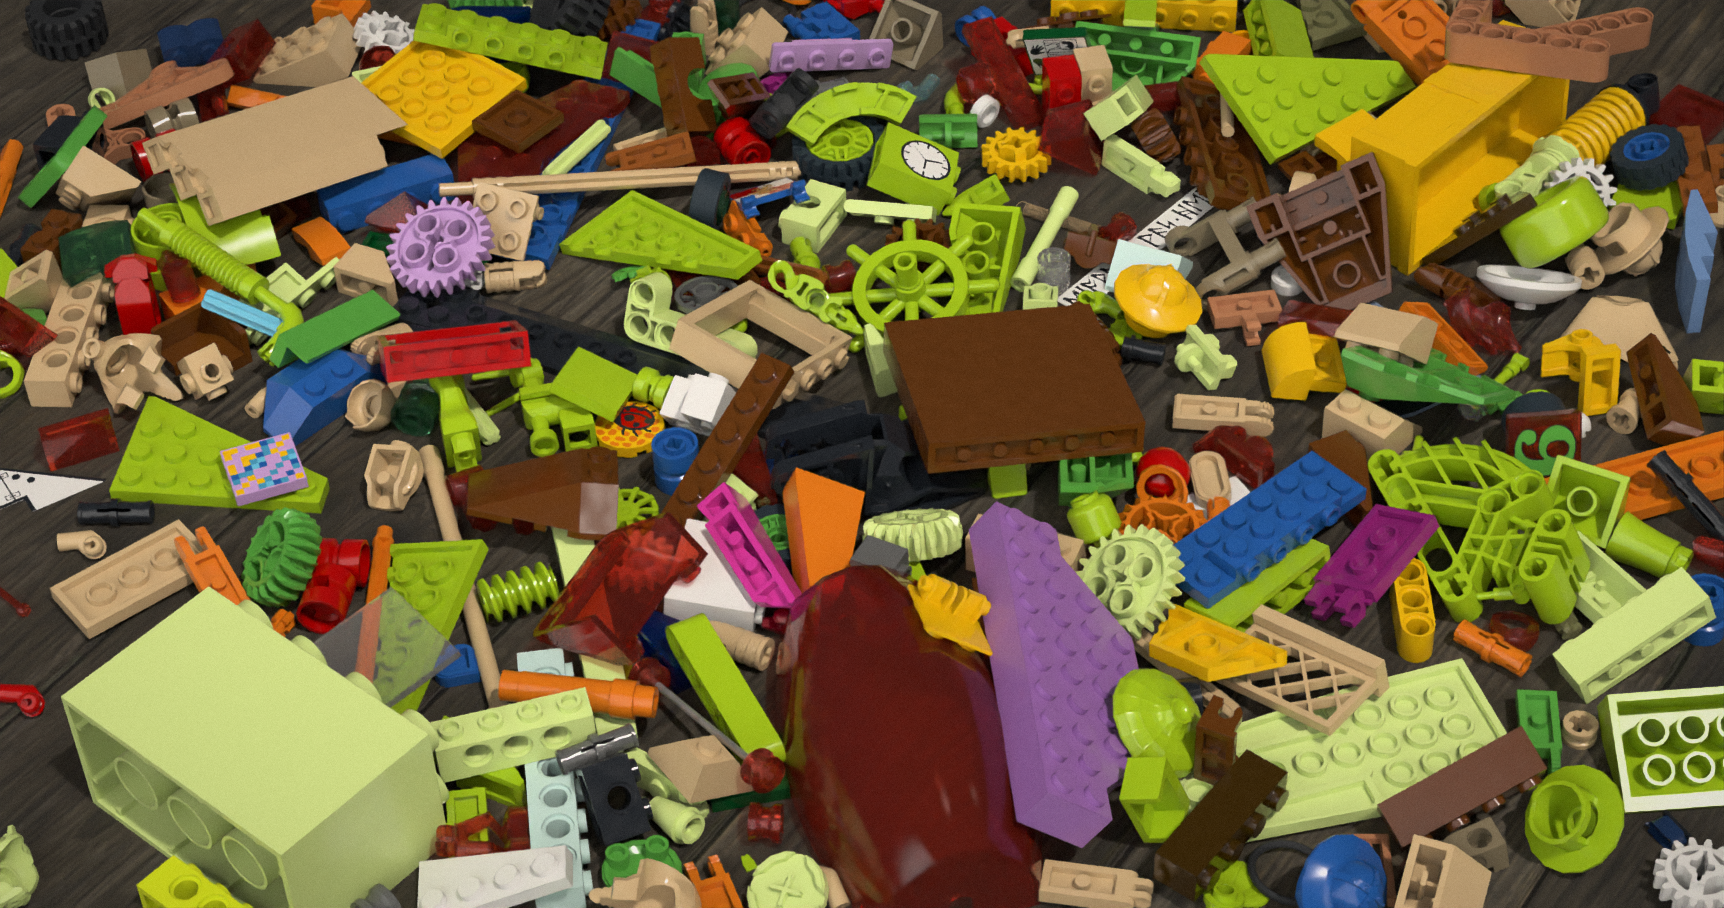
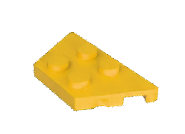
M1174 604L1176 606L1175 609H1168V619L1165 622L1161 621L1158 626V632L1153 635L1149 642V657L1206 682L1287 665L1286 650L1177 604Z

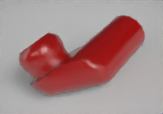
M0 684V703H17L21 711L29 717L38 716L43 712L45 699L36 686Z

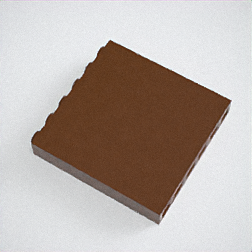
M1090 303L884 323L883 353L928 474L1143 452L1145 419Z

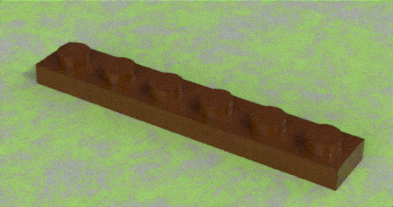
M764 353L760 354L652 528H656V536L663 533L668 534L669 542L674 541L676 543V551L679 549L687 519L699 521L704 519L705 515L698 509L697 505L723 482H727L795 372L791 365Z

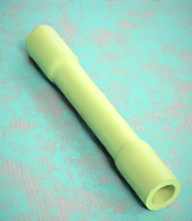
M1064 186L1060 189L1050 207V213L1027 255L1021 260L1010 280V284L1015 290L1024 292V286H1031L1049 247L1079 198V194L1074 188Z

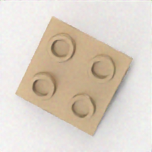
M478 182L473 207H479L483 215H486L491 224L490 227L495 234L491 238L495 248L488 250L489 253L524 261L533 222L541 220L544 215V208L539 207L538 204L539 196Z

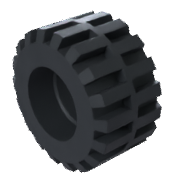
M31 0L29 2L30 5L25 8V19L33 48L40 56H46L47 59L65 61L67 59L74 60L82 56H88L91 52L100 49V45L105 44L109 36L101 0Z
M534 0L533 7L530 10L531 17L529 23H533L546 30L561 29L575 36L595 37L607 18L610 0Z

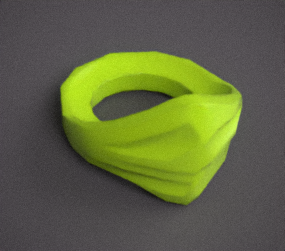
M0 350V369L10 367L14 373L11 383L6 387L0 388V398L4 399L16 393L21 387L25 371L23 365L15 357Z

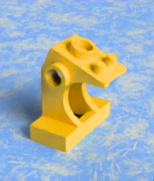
M1577 329L1566 336L1542 345L1540 376L1569 375L1572 381L1579 382L1578 411L1586 416L1604 414L1612 406L1617 405L1621 349L1616 343L1604 345L1589 330Z

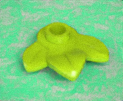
M1238 860L1233 865L1228 863L1224 867L1217 884L1211 891L1205 890L1203 892V901L1206 908H1259L1270 900L1252 883L1248 875L1247 863Z

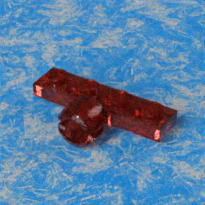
M990 16L964 24L962 34L978 63L962 67L958 71L956 85L963 101L975 104L980 97L990 95L1001 103L1015 130L1024 127L1025 131L1044 125L1047 115L1006 44L993 17Z

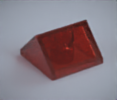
M1091 99L1048 109L1045 113L1037 150L1097 176L1100 169L1104 140L1101 141L1083 114L1093 107Z
M108 408L37 429L38 439L50 472L120 451Z

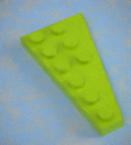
M633 190L559 243L564 255L640 266L649 265L654 268L659 266L661 269L731 279L741 278L763 261L758 249Z
M482 539L390 544V555L393 557L392 567H389L387 570L390 588L389 593L384 596L380 631L383 650L377 657L380 676L379 681L374 684V687L380 694L382 702L400 715L407 709L418 710L489 550Z

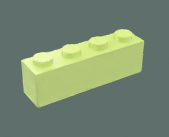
M1681 567L1672 574L1661 577L1654 586L1639 596H1634L1627 600L1623 607L1608 617L1597 620L1590 629L1575 639H1570L1563 643L1553 653V657L1560 674L1582 700L1588 704L1715 619L1716 615L1710 597Z

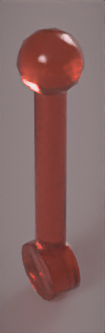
M0 587V596L16 608L18 616L26 617L30 614L31 607L29 604L20 603Z

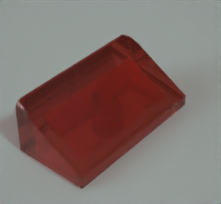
M0 296L1 339L30 358L57 338L58 334Z

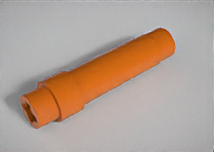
M503 670L499 680L498 696L500 701L517 703L585 687L592 712L609 714L611 718L635 720L636 717L655 718L659 702L658 687L640 685V682L635 680L615 678L613 681L529 671Z

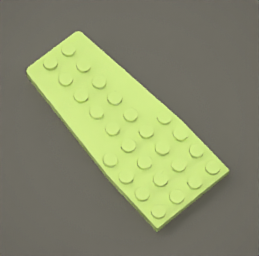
M1461 658L1388 677L1389 689L1381 697L1371 694L1331 736L1279 711L1241 722L1236 731V755L1240 757L1248 749L1287 771L1286 790L1289 791L1288 799L1279 812L1273 811L1267 818L1266 824L1259 836L1256 838L1250 837L1247 842L1381 817L1377 811V804L1507 734L1464 660ZM1354 685L1338 692L1339 694L1355 692L1359 687ZM1333 692V693H1330V694H1327V695H1323V696H1320V697H1326V696H1331V695H1335V694H1334V692ZM1337 706L1313 710L1315 715L1327 720L1337 710ZM1194 770L1186 777L1179 778L1190 800L1188 815L1214 787V785L1194 779Z

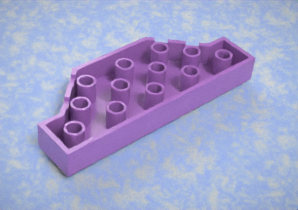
M996 501L969 529L978 590L991 603L990 611L986 616H983L986 638L993 652L992 656H990L1016 819L1019 823L1083 848L1113 820L1108 794L1122 785L1127 758L1132 757L1120 739L1113 718V694L1119 679L1131 670L1139 669L1132 637L1061 556L1056 529L1046 522L1035 520L1016 508H1010Z

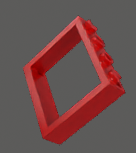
M516 320L377 336L380 367L387 383L531 366L528 331ZM511 327V331L500 332V328ZM388 340H395V344L390 345Z

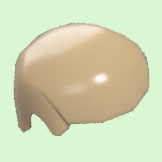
M377 379L364 380L352 388L347 399V413L345 417L354 425L353 429L364 432L380 431L390 423L396 413L397 403L395 396L384 382Z

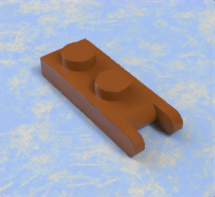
M687 131L607 153L605 155V162L608 166L620 165V168L611 171L680 167L696 162V158Z

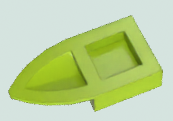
M996 174L959 194L952 204L945 208L942 214L943 216H952L955 202L1002 205L1010 201Z

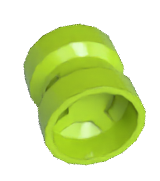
M647 366L642 368L633 384L632 394L634 399L645 403L651 401L655 407L661 409L674 377L670 375L663 377L658 370Z

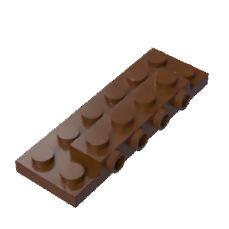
M1181 76L1176 87L1182 105L1175 110L1173 124L1180 126L1181 129L1178 141L1180 145L1186 147L1184 164L1191 166L1192 169L1190 185L1197 187L1199 195L1208 198L1210 206L1220 210H1231L1252 196L1256 202L1271 196L1256 144L1235 113L1234 135L1231 137L1222 135L1219 90L1212 83Z

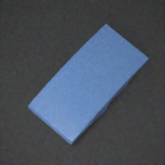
M1698 189L1691 190L1676 261L1675 290L1678 309L1686 333L1701 331L1718 234Z

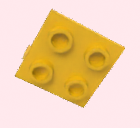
M935 574L922 575L918 581V587L911 584L907 586L914 601V607L924 624L923 628L929 635L937 639L947 638L957 642L966 651L972 653L979 651L992 656L993 652L978 622L981 615L986 616L991 608V603L987 601L985 595L970 589L967 591L966 587L958 586L956 583Z

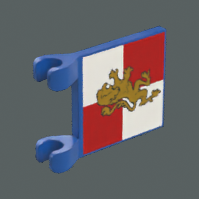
M783 178L729 195L728 203L731 204V201L735 200L746 219L760 216V212L756 208L757 205L792 195L795 202L799 204L809 201L810 196L806 192V182L804 179L794 181L789 178Z

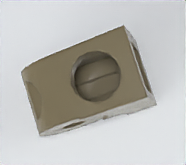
M1487 817L1454 832L1442 841L1457 846L1485 868H1492L1494 873L1509 867L1506 842L1491 817Z

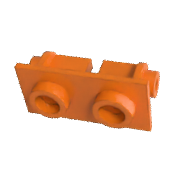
M732 200L728 213L723 218L725 233L758 249L761 255L769 257L772 254L773 248L771 241L768 240L764 233H760L762 229L755 217L746 219L736 201Z

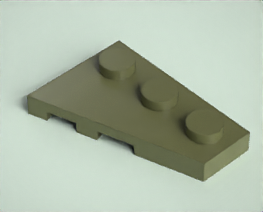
M1296 0L1298 9L1302 12L1312 51L1367 35V32L1363 29L1365 24L1360 23L1354 17L1351 7L1345 0Z

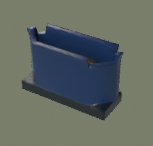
M1667 810L1663 811L1661 817L1645 823V826L1649 827L1647 831L1663 848L1672 850L1673 841L1678 840L1687 846L1689 838L1692 836Z

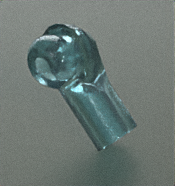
M931 73L927 74L916 87H913L910 81L901 82L897 87L917 96L914 102L927 100L940 84V80L935 74Z

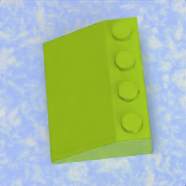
M1724 686L1609 694L1597 705L1602 743L1613 781L1617 785L1624 802V814L1724 807Z

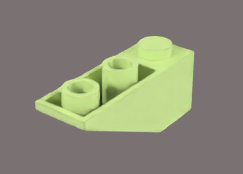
M1135 75L1083 114L1102 141L1139 117L1154 101L1138 76Z

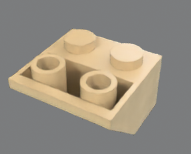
M1505 0V4L1524 25L1546 27L1576 20L1581 0Z
M762 7L752 15L749 12L746 13L734 29L727 28L718 37L717 42L719 45L708 58L710 64L705 74L708 75L715 69L727 64L745 63L751 65L757 72L758 77H761L770 70L769 60L772 44L784 42L788 31Z
M1360 303L1337 328L1334 337L1347 342L1345 348L1362 346L1412 367L1414 362L1427 364L1438 323L1424 316Z
M1414 834L1394 908H1483L1492 872L1455 845Z

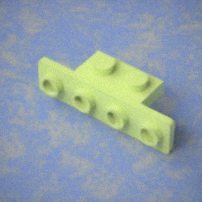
M335 257L307 280L299 275L290 265L284 263L266 278L270 284L269 291L287 303L293 302L297 307L305 308L314 300L320 289L324 288L327 290L336 282L333 266L340 259ZM241 298L239 299L240 302H243V303H245V304H247V305H250V304H248L247 302H245L243 299H241ZM261 301L258 304L250 305L280 318L279 313ZM249 327L245 329L249 346L253 343L258 346L268 337V335Z
M1577 531L1591 564L1585 582H1579L1581 587L1580 593L1574 592L1577 597L1575 607L1595 623L1601 618L1608 617L1623 607L1627 600L1634 596H1639L1646 589L1586 536Z

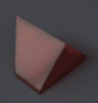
M404 191L367 215L365 223L380 231L393 234L400 233L396 224H406L408 222L405 214L409 213L415 216L418 214L416 206L420 205L425 210L428 209V205Z

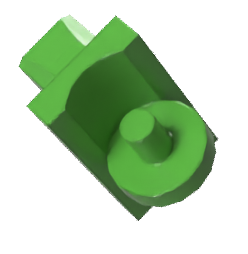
M977 114L919 115V135L950 149L978 147Z

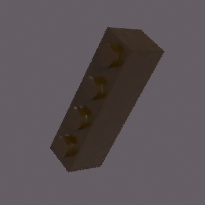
M1246 749L1155 852L1153 878L1193 902L1205 890L1211 891L1217 884L1224 867L1228 863L1233 865L1239 859L1244 844L1250 837H1258L1269 815L1273 811L1279 812L1285 805L1289 796V791L1286 790L1288 772Z

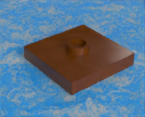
M516 89L473 119L472 126L473 130L521 153L564 122V114Z

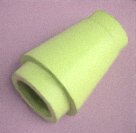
M656 796L649 802L653 812L652 820L675 843L692 844L702 835L705 820L696 807L662 798L661 796Z

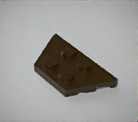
M1522 191L1510 197L1507 193L1500 195L1490 202V207L1483 212H1480L1478 209L1461 220L1463 223L1453 229L1454 233L1422 258L1425 265L1429 263H1442L1538 205L1531 193Z

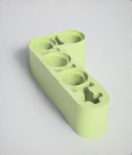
M652 273L635 280L630 285L624 329L628 337L636 342L679 355L670 350L669 347L674 334L673 328H676L678 319L686 314L670 310L672 284L670 279L663 273ZM648 285L652 289L653 296L649 292ZM643 318L647 321L648 328L645 326ZM730 328L715 335L749 356L756 358L758 353L757 344L750 335Z

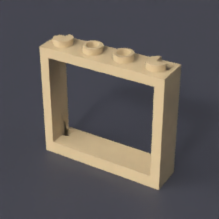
M748 280L678 319L669 347L673 352L706 371L727 378L729 384L738 389L757 360L715 335L745 318L811 354L812 356L792 367L795 372L772 409H775L786 401L790 402L802 391H808L813 384L821 379L825 380L837 369L844 368L850 358L847 356L853 337L828 323H824L814 315L757 283Z

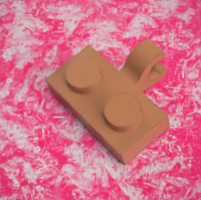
M1275 290L1207 298V310L1214 329L1242 326L1246 346L1261 345L1258 331H1261V324L1282 321L1283 309Z

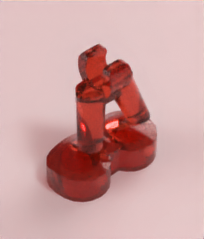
M507 806L503 816L502 827L489 811L460 823H454V826H438L436 829L437 841L435 842L436 854L440 857H464L530 849L527 806ZM489 827L500 838L504 847L502 848L489 841L468 840V837Z

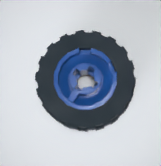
M1650 124V126H1641L1635 130H1630L1624 136H1620L1616 143H1613L1612 151H1610L1612 165L1618 182L1621 185H1625L1628 189L1633 188L1640 191L1643 189L1652 190L1674 182L1680 175H1683L1685 168L1689 164V157L1682 133L1678 132L1677 128L1669 127L1665 124Z

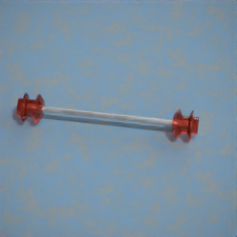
M646 657L639 660L632 667L628 680L639 681L640 685L658 687L659 697L664 695L744 760L740 769L741 778L745 783L751 785L756 792H770L781 783L785 773L783 761L775 757L766 748L756 749L750 754L745 752L668 689L671 682V673L657 659Z

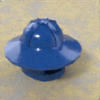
M1353 834L1332 835L1318 843L1306 859L1297 882L1295 897L1298 907L1384 908L1387 901V878L1380 857L1368 842Z

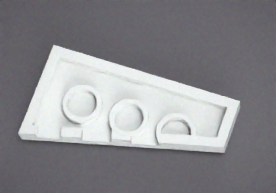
M566 845L420 861L417 908H509L573 887V854Z

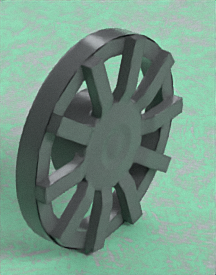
M710 275L690 279L681 284L675 291L674 297L677 310L689 314L727 293L728 291L720 293L726 287L732 290L737 287V284L729 278ZM688 291L691 294H693V296H687L683 294Z

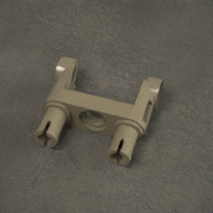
M1253 196L1227 212L1225 209L1219 210L1191 227L1185 225L1177 226L1171 229L1165 236V244L1169 252L1183 257L1187 255L1191 257L1219 241L1231 262L1202 279V283L1196 287L1195 290L1201 299L1202 311L1208 312L1207 299H1202L1206 292L1217 290L1213 297L1229 295L1259 278V275H1261L1260 271L1287 257L1277 238L1251 253L1244 251L1236 233H1238V228L1251 222L1246 206L1256 202ZM1189 238V241L1184 246L1174 247L1179 239Z

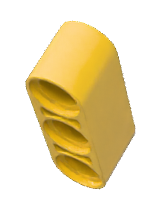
M1413 558L1390 586L1389 598L1398 653L1408 662L1421 663L1432 656L1436 623L1427 569L1423 562Z

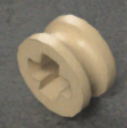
M1579 710L1565 715L1561 729V739L1564 744L1576 750L1591 748L1597 740L1599 729L1596 717L1591 713Z

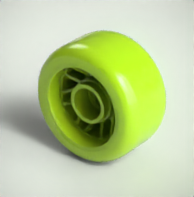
M1579 175L1566 179L1534 196L1533 198L1538 204L1536 207L1499 229L1503 240L1519 265L1531 269L1566 254L1590 239L1608 223L1609 212L1590 180Z

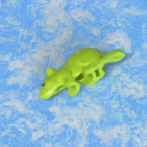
M778 260L770 266L767 275L769 283L776 291L783 293L785 298H789L794 305L844 333L864 334L855 315L849 309L844 308L843 300L838 296H831L825 291L824 284L821 281L805 274L795 275L792 266L784 260ZM780 272L784 275L786 290L776 283V276Z

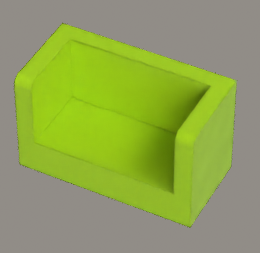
M1167 757L1127 758L1119 800L1144 843H1164L1187 817L1190 800Z

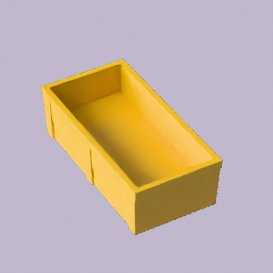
M1505 20L1498 23L1501 25L1523 27ZM1450 62L1437 73H1433L1426 78L1424 83L1364 129L1361 128L1351 136L1350 161L1373 152L1386 183L1391 265L1397 267V270L1409 276L1424 263L1422 258L1454 233L1453 229L1463 223L1461 221L1463 218L1478 209L1480 212H1483L1478 199L1481 189L1484 186L1503 181L1515 169L1521 167L1526 159L1530 157L1535 141L1546 136L1566 120L1569 79Z

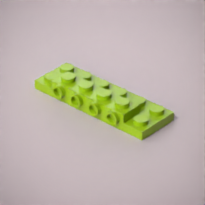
M438 3L422 4L413 36V41L599 80H601L608 42H603L594 36H575L561 29L546 30L533 23H513L499 16L489 18L480 16L471 10H451Z

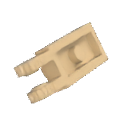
M1177 394L1174 401L1172 428L1244 433L1245 431L1251 437L1270 436V433L1273 431L1271 418L1274 416V407L1269 402L1246 400V398Z

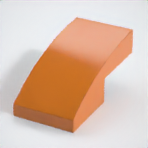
M322 217L291 229L295 241L306 246L311 260L322 266L329 263L335 257L338 259L342 258L351 248L336 228Z

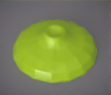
M1157 669L1131 670L1119 679L1113 694V718L1120 739L1132 757H1167L1178 779L1186 777L1194 770L1196 725L1201 718L1197 704L1188 690L1171 675Z

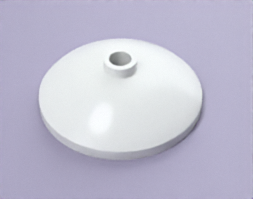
M1483 265L1477 268L1476 274L1481 283L1502 298L1514 301L1515 308L1524 310H1535L1536 304L1560 301L1577 292L1582 284V279L1571 274L1542 268L1527 269L1515 265Z

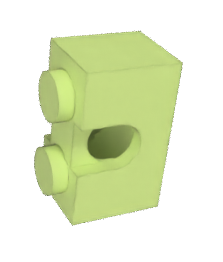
M810 179L805 186L810 200L799 204L794 200V204L784 209L779 217V228H781L782 243L790 245L794 238L803 236L804 240L808 238L811 242L813 252L818 253L847 216V211L844 209L846 189Z

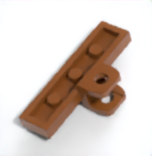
M1700 125L1680 126L1677 130L1683 135L1689 157L1688 167L1685 168L1683 175H1680L1676 180L1683 216L1686 213L1690 192L1698 189L1709 214L1718 213V200L1715 189L1718 186L1724 185V179L1721 178L1724 176V157L1720 156L1724 154V143L1706 145L1705 150Z

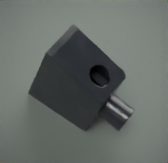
M89 110L84 111L81 117L58 116L33 143L39 170L57 153ZM102 123L86 144V147L104 158L108 141Z

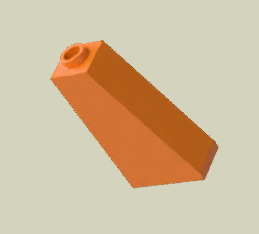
M796 467L783 489L793 579L811 610L832 617L845 597L851 566L850 559L853 556L865 492Z

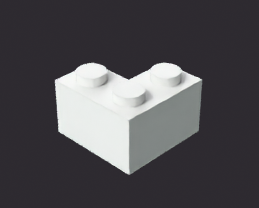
M697 373L695 375H688V378L675 375L659 414L670 425L685 428L709 437L738 390L728 384L729 380L715 373H709L708 377Z

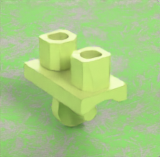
M1187 325L1186 339L1184 343L1179 344L1176 348L1175 365L1182 372L1192 371L1207 390H1216L1221 379L1232 378L1237 361L1232 355H1222L1220 353L1219 340L1213 334H1204L1197 325Z

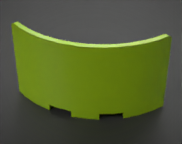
M853 82L839 85L820 93L805 103L774 138L778 139L789 131L812 146L829 126L842 119L854 116H875L900 125L917 96L896 86L884 83Z
M175 183L169 184L178 202L185 224L231 256H234L240 262L249 265L281 256L270 217L262 215L260 209L208 226L197 195L180 200Z

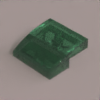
M128 220L96 223L58 237L63 279L70 287L99 272L105 277L104 265L121 255L135 254L131 224Z

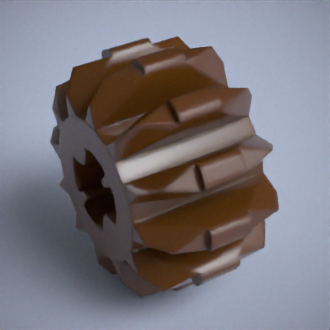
M1153 108L1148 112L1145 111L1132 121L1131 128L1148 156L1163 164L1173 160L1176 155L1180 154V144L1160 110Z

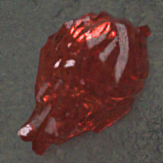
M1469 285L1457 290L1443 302V305L1447 308L1451 327L1465 342L1469 343L1470 347H1474L1475 343L1483 346L1491 355H1498V350L1503 352L1509 350L1515 354L1522 349V346L1514 336L1510 324L1511 307H1508L1505 303L1494 301L1485 307L1478 308L1476 304L1470 301L1471 287Z

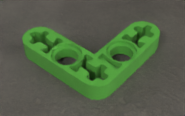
M94 105L79 122L57 153L24 188L18 199L32 208L69 168L82 146H86L108 115Z

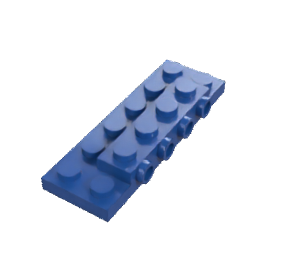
M1314 451L1309 452L1175 543L1173 546L1181 552L1178 558L1185 564L1178 571L1185 577V581L1175 585L1209 609L1246 582L1255 580L1263 570L1273 563L1282 561L1293 549L1301 544L1308 543L1323 528L1335 524L1339 517L1365 500L1366 488Z

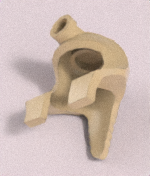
M127 334L113 337L105 342L90 338L83 344V355L94 361L95 370L100 377L101 385L113 407L114 413H121L127 406L137 410L144 398L143 393L152 392L172 401H180L184 398L181 390L161 370L166 359L161 356L162 338L159 335Z
M649 858L640 860L636 874L626 878L614 877L612 886L594 888L589 892L590 900L595 903H601L602 906L607 905L609 908H702L700 896L694 883L673 867Z

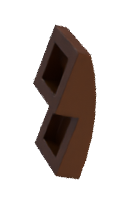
M1305 150L1278 163V169L1290 181H1292L1296 171L1315 174L1318 180L1337 172V160L1324 151L1312 157Z

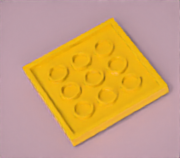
M412 41L361 82L408 124L391 130L392 132L441 159L475 132L472 126L473 119L516 89L523 92L527 88L526 78L483 55Z

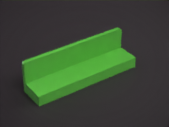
M618 47L614 53L610 75L661 107L653 64L631 50L627 52ZM689 88L692 94L697 98L707 99L699 93H697L696 91ZM712 102L718 129L726 119L721 115V111L718 110V105ZM715 132L707 135L706 137L713 140Z
M371 290L279 334L269 360L278 368L298 358L307 364L360 337L398 320L400 313L374 290Z

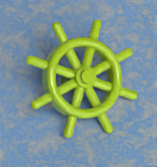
M906 220L902 226L903 241L886 245L872 255H869L857 245H849L846 249L847 255L861 265L854 278L852 291L830 293V295L840 297L843 300V306L855 305L857 316L862 325L871 323L884 339V323L891 322L901 311L905 312V321L918 320L921 310L933 316L932 318L961 316L967 310L970 294L996 292L1000 287V283L994 278L968 281L966 269L959 257L973 244L974 239L972 235L964 234L951 247L946 248L932 241L917 240L915 222ZM917 262L931 264L923 273L917 270ZM895 267L896 273L890 270V268ZM944 271L953 279V282L931 284ZM877 278L892 287L870 290ZM952 296L945 308L931 299ZM891 302L879 314L875 313L869 305L870 303ZM864 334L856 335L851 340L850 352L857 353L865 346Z

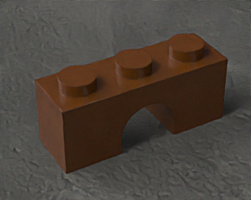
M668 37L650 47L651 61L654 66L657 92L660 97L667 137L688 131L690 140L715 132L717 125L712 100L697 98L692 94L688 86V76L705 69L699 37Z

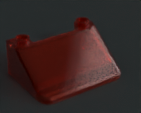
M669 512L613 530L595 545L535 627L533 636L538 642L613 665H632L641 658L645 651L642 647V642L636 637L674 582L682 580L684 584H688L701 572L700 565L708 553Z

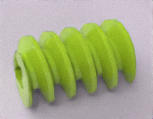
M541 561L534 564V573L527 566L520 567L519 578L513 570L506 571L505 583L498 574L492 575L491 587L483 578L477 580V594L487 623L489 614H493L498 622H502L503 610L506 609L513 618H516L517 606L519 605L529 614L531 613L533 601H536L542 610L546 609V597H550L555 605H560V594L551 566L548 565L547 570Z

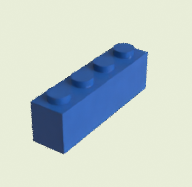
M431 154L363 174L316 191L322 217L342 234L402 216L406 213L415 212L418 205L423 209L428 208L429 200H433L435 205H438L443 198L439 196V183H454V178L445 159ZM446 196L447 201L456 198V196Z

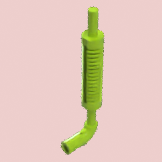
M142 208L138 212L137 218L160 233L159 241L162 246L179 255L183 260L188 261L189 264L213 280H216L217 283H221L223 287L240 296L248 304L255 305L261 301L280 314L283 322L276 328L277 332L257 351L258 355L266 363L269 362L278 335L304 323L301 310L293 302L287 303L270 292L269 280L240 262L234 256H231L178 219L170 220L167 223L147 208ZM270 360L269 365L274 367L275 364Z

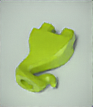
M463 374L429 378L430 386L439 394L440 398L439 422L447 466L449 468L455 466L458 479L469 478V473L479 471L477 462L482 461L479 429L476 419L468 407L467 395L464 391L465 382Z

